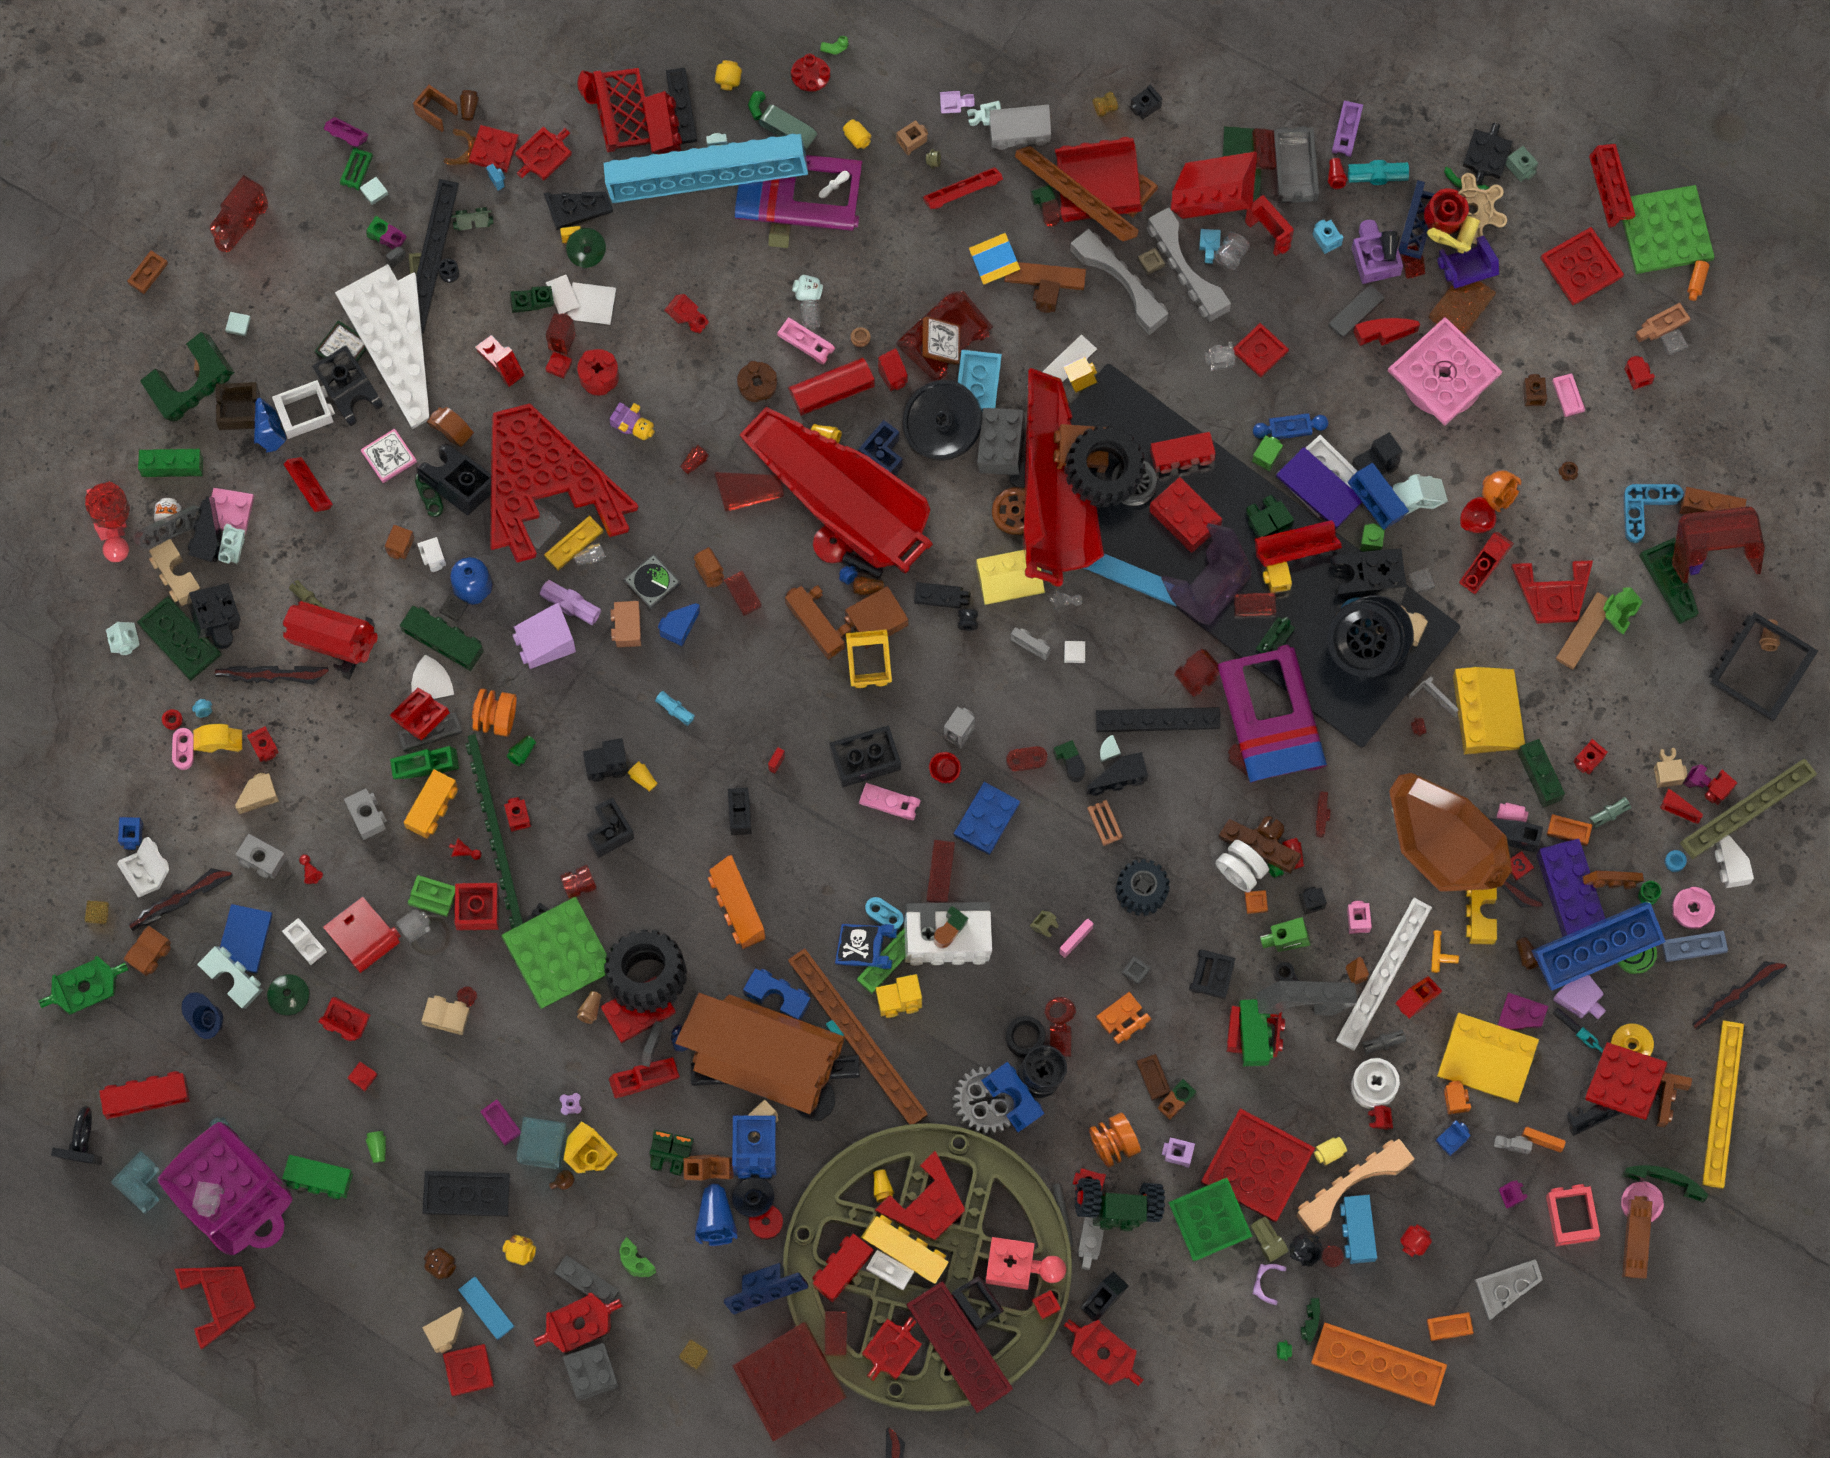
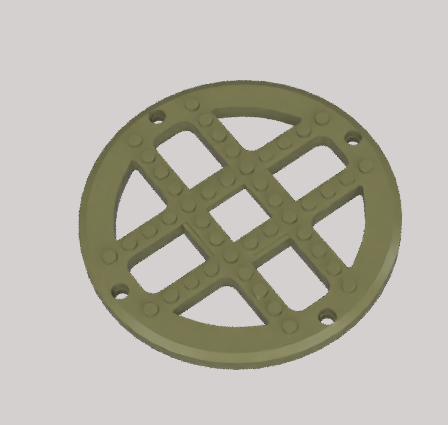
M923 1123L889 1128L871 1134L837 1154L813 1178L801 1196L793 1213L784 1246V1277L800 1273L808 1283L807 1289L786 1297L794 1324L812 1355L826 1371L857 1394L890 1407L910 1411H943L971 1405L953 1376L944 1375L946 1366L931 1343L928 1347L924 1367L918 1375L912 1376L901 1373L895 1380L889 1374L881 1371L874 1381L871 1378L875 1372L870 1378L867 1377V1374L874 1365L862 1355L864 1349L887 1318L892 1321L895 1308L909 1311L906 1304L929 1289L907 1284L903 1291L873 1273L859 1270L843 1290L866 1296L873 1304L862 1349L857 1354L831 1324L823 1308L818 1290L813 1287V1276L819 1269L823 1271L828 1265L817 1254L824 1227L830 1223H837L865 1231L874 1216L879 1218L881 1214L875 1212L876 1208L840 1199L858 1181L882 1167L910 1159L899 1203L906 1209L927 1187L929 1175L920 1165L934 1151H936L940 1160L963 1164L972 1170L973 1176L960 1225L952 1224L936 1241L891 1220L892 1223L890 1224L896 1229L899 1226L910 1232V1238L915 1241L919 1238L926 1242L928 1247L953 1253L945 1286L951 1295L957 1288L973 1280L978 1259L989 1261L992 1238L983 1233L982 1225L994 1181H997L1015 1199L1031 1226L1038 1249L1033 1251L1032 1260L1042 1261L1048 1256H1057L1064 1261L1066 1274L1057 1283H1048L1042 1279L1040 1274L1032 1273L1038 1280L1034 1298L1051 1290L1058 1295L1057 1302L1061 1307L1060 1311L1042 1320L1034 1304L1025 1311L1001 1306L1004 1312L984 1325V1327L1016 1335L1002 1350L993 1356V1359L1010 1385L1032 1368L1053 1340L1062 1321L1071 1286L1072 1258L1067 1228L1060 1208L1041 1177L1027 1162L998 1141L972 1130L945 1124ZM955 1139H962L965 1142V1146L962 1149H956L953 1146V1141ZM801 1229H806L810 1233L809 1237L805 1240H801L797 1236L798 1231ZM1011 1259L1005 1261L1008 1265L1007 1267H1012V1264H1016ZM970 1289L963 1293L981 1319L994 1312L988 1302L968 1298ZM894 1384L899 1385L902 1389V1392L897 1396H893L889 1392V1388Z

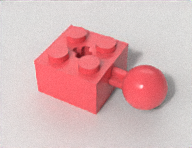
M111 484L86 490L94 528L101 541L106 540L103 545L104 556L111 562L123 561L128 556L129 546L123 538L119 537L125 535L124 528H127V524L121 511L123 505L117 490L113 491Z
M992 1237L985 1284L1028 1290L1030 1273L1040 1274L1042 1279L1048 1283H1057L1064 1278L1066 1265L1057 1256H1048L1042 1261L1032 1260L1035 1243ZM1011 1259L1016 1264H1012V1267H1007L1008 1265L1005 1261Z

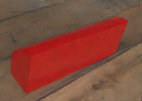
M860 358L788 387V390L800 416L873 388L875 387V380L865 359Z

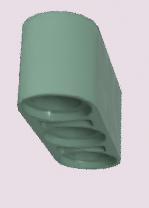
M769 105L759 119L762 127L778 137L789 134H801L805 151L817 136V132L813 128L774 105Z

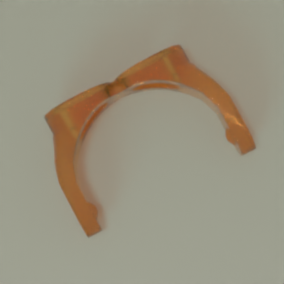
M453 129V134L463 136L468 140V150L457 159L444 158L443 162L450 165H468L476 138L463 130Z

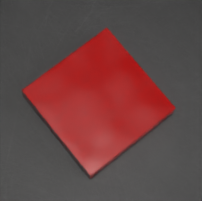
M1259 323L1232 349V352L1262 378L1289 352V348L1265 326Z
M485 1344L443 1354L452 1397L494 1387Z

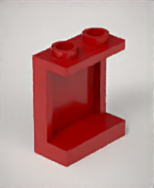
M1262 195L1253 202L1251 209H1247L1245 223L1251 228L1260 221L1276 239L1274 255L1284 254L1291 248L1294 229L1266 197Z

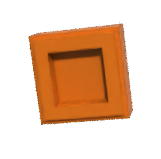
M1266 890L1245 892L1247 914L1268 912Z

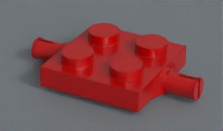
M543 126L515 152L516 156L524 163V166L517 172V175L523 179L531 171L543 181L547 179L572 155L571 151L563 144V140L570 135V132L564 128L558 135H555Z
M909 1317L903 1327L894 1324L887 1318L862 1352V1355L874 1365L867 1374V1377L870 1378L875 1372L871 1378L872 1381L875 1380L881 1371L889 1374L896 1380L922 1345L910 1333L917 1323L914 1320L908 1326L913 1318Z

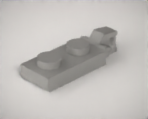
M1085 1217L1078 1250L1079 1257H1084L1081 1269L1090 1270L1092 1259H1098L1104 1230H1101L1100 1226H1093V1218Z

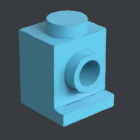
M1325 220L1319 221L1313 230V236L1324 254L1342 245L1344 237L1342 234L1340 235L1332 220L1327 222Z

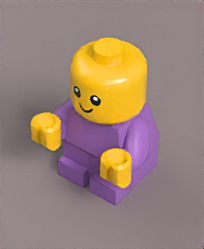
M619 403L615 412L610 417V425L621 433L633 434L642 440H647L655 432L653 430L654 424L643 417L640 418V406L633 403L631 408Z

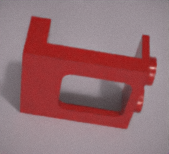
M1232 1006L1230 1011L1226 1052L1242 1053L1239 1020L1240 1007ZM1282 1012L1278 1015L1270 1014V1018H1267V1023L1275 1026L1274 1045L1272 1046L1273 1057H1277L1278 1051L1282 1052L1283 1039H1280V1031H1284L1285 1019L1282 1018Z

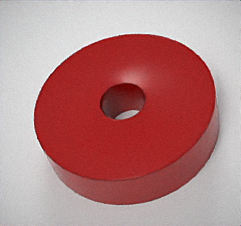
M772 1206L769 1211L761 1216L749 1217L751 1232L756 1237L764 1240L776 1237L783 1227L782 1214L776 1207ZM769 1219L770 1223L769 1225H763L762 1221Z

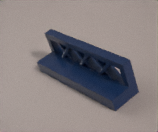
M1417 180L1398 251L1399 254L1421 259L1429 229L1425 220L1420 221L1416 215L1424 212L1426 207L1421 202V197L1431 199L1434 193L1423 191L1425 182ZM1419 227L1424 234L1416 237L1412 230ZM1412 243H1416L1419 251L1407 249V247Z

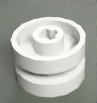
M1234 840L1228 847L1229 854L1223 853L1216 860L1215 864L1232 884L1245 892H1250L1257 884L1256 878L1262 879L1269 871V868L1263 858L1250 846L1240 840Z
M1380 1058L1366 1060L1359 1065L1351 1081V1093L1355 1101L1367 1109L1373 1110L1375 1109L1374 1106L1379 1105L1388 1106L1398 1091L1400 1085L1399 1074L1396 1068L1386 1060Z

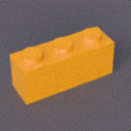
M433 770L403 822L405 828L428 839L430 834L433 835L438 827V819L440 816L443 817L448 809L447 803L450 798L454 799L458 792L456 780Z

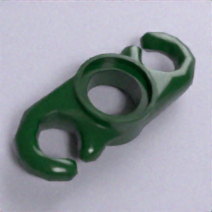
M416 474L415 484L421 500L425 503V508L430 510L432 505L439 507L437 512L428 511V515L431 517L440 516L443 513L444 506L439 493L426 483H421L418 474ZM428 489L435 492L434 497L430 499L423 496L424 492Z

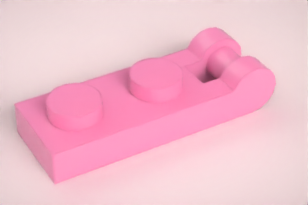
M789 317L777 333L780 338L808 354L822 365L827 361L826 357L835 350L831 343ZM818 346L823 348L821 352L816 350Z
M866 783L859 804L908 820H914L916 807H919L921 801L915 797H909ZM903 803L908 805L907 810L901 809Z

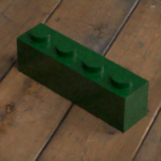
M413 605L400 624L401 631L471 672L484 652L481 641L475 637L469 638L465 636L464 632L458 627L454 626L452 628L446 625L447 622L438 616L434 618L429 615L430 612L425 608H417Z

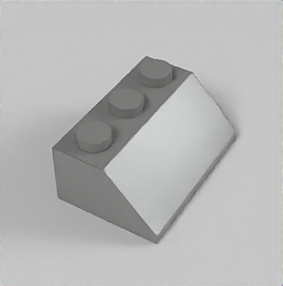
M1049 105L990 110L989 131L991 148L1003 150L1013 146L1023 148L1027 145L1036 144L1037 146H1043L1051 143Z

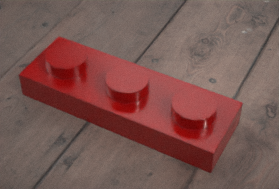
M303 458L287 459L283 465L314 512L329 510L333 504Z

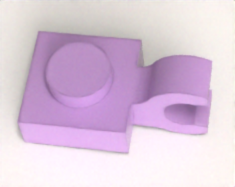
M960 91L940 92L941 113L961 112V107L975 106L974 95L960 96Z

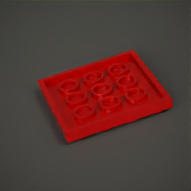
M1240 1108L1208 1167L1201 1184L1208 1186L1228 1178L1239 1204L1276 1223L1315 1147Z

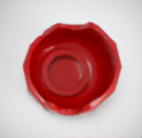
M949 752L937 753L931 758L929 764L931 776L944 784L954 782L960 776L962 770L960 760Z

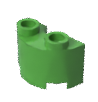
M1631 587L1622 588L1624 591L1616 596L1612 594L1607 599L1603 608L1606 619L1623 635L1630 625L1628 618L1635 615L1643 603Z
M626 1237L619 1250L621 1262L625 1270L635 1277H650L657 1273L655 1267L646 1257L641 1259L636 1257L638 1253L637 1247Z

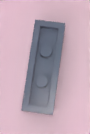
M1724 931L1665 940V943L1661 944L1665 962L1728 952Z

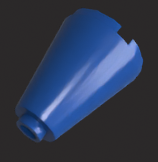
M710 1184L703 1191L695 1230V1240L700 1244H703V1241H708L710 1246L729 1244L732 1242V1238L737 1239V1229L728 1198L723 1187H720L719 1184Z

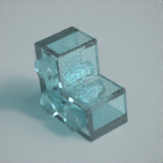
M140 1151L111 1183L144 1215L160 1200L146 1186L148 1181L159 1171V1168Z

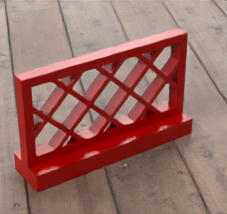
M639 68L604 73L601 70L593 71L591 81L607 152H613L617 148L650 144V138L641 139L636 135L639 129L642 128L648 132L649 136L643 100L645 94ZM635 74L636 82L633 86L624 80L627 75ZM613 77L619 82L613 89L607 85L605 78ZM621 83L630 89L626 96L616 91ZM632 91L640 96V101L637 104L628 99ZM613 94L622 99L618 107L610 102ZM624 102L634 107L630 115L620 109ZM636 110L644 114L642 122L632 117ZM617 112L627 118L622 125L614 120ZM629 120L638 125L634 133L624 127ZM621 130L631 136L628 141L619 142L618 135Z

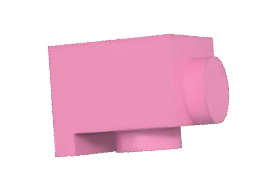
M1363 901L1351 902L1347 907L1349 934L1370 933L1372 926L1369 903H1364ZM1359 915L1362 917V920H1355L1354 917Z

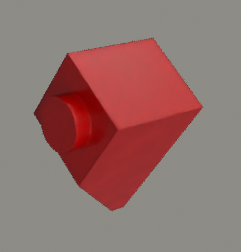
M895 348L878 357V372L890 392L894 389H902L908 383V374L897 349Z
M1428 976L1410 987L1395 1004L1410 1019L1443 991Z

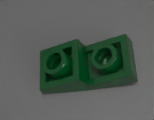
M551 286L531 287V290L511 291L509 294L512 313L534 311L554 306Z
M1311 1298L1309 1305H1306L1307 1317H1311V1320H1305L1304 1327H1300L1301 1338L1306 1340V1345L1312 1343L1318 1328L1320 1317L1319 1298Z

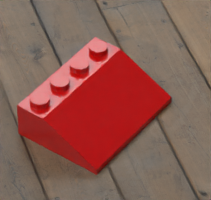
M1250 152L1185 163L1172 191L1171 210L1180 218L1186 219L1251 209L1253 206L1257 153Z

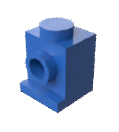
M119 817L118 842L120 846H124V849L135 850L136 846L141 845L143 828L141 818ZM134 833L135 837L128 838L129 834Z

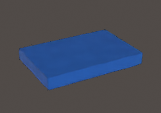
M231 904L220 948L222 946L232 954L230 958L235 963L239 961L247 969L246 972L257 974L273 914L272 912Z

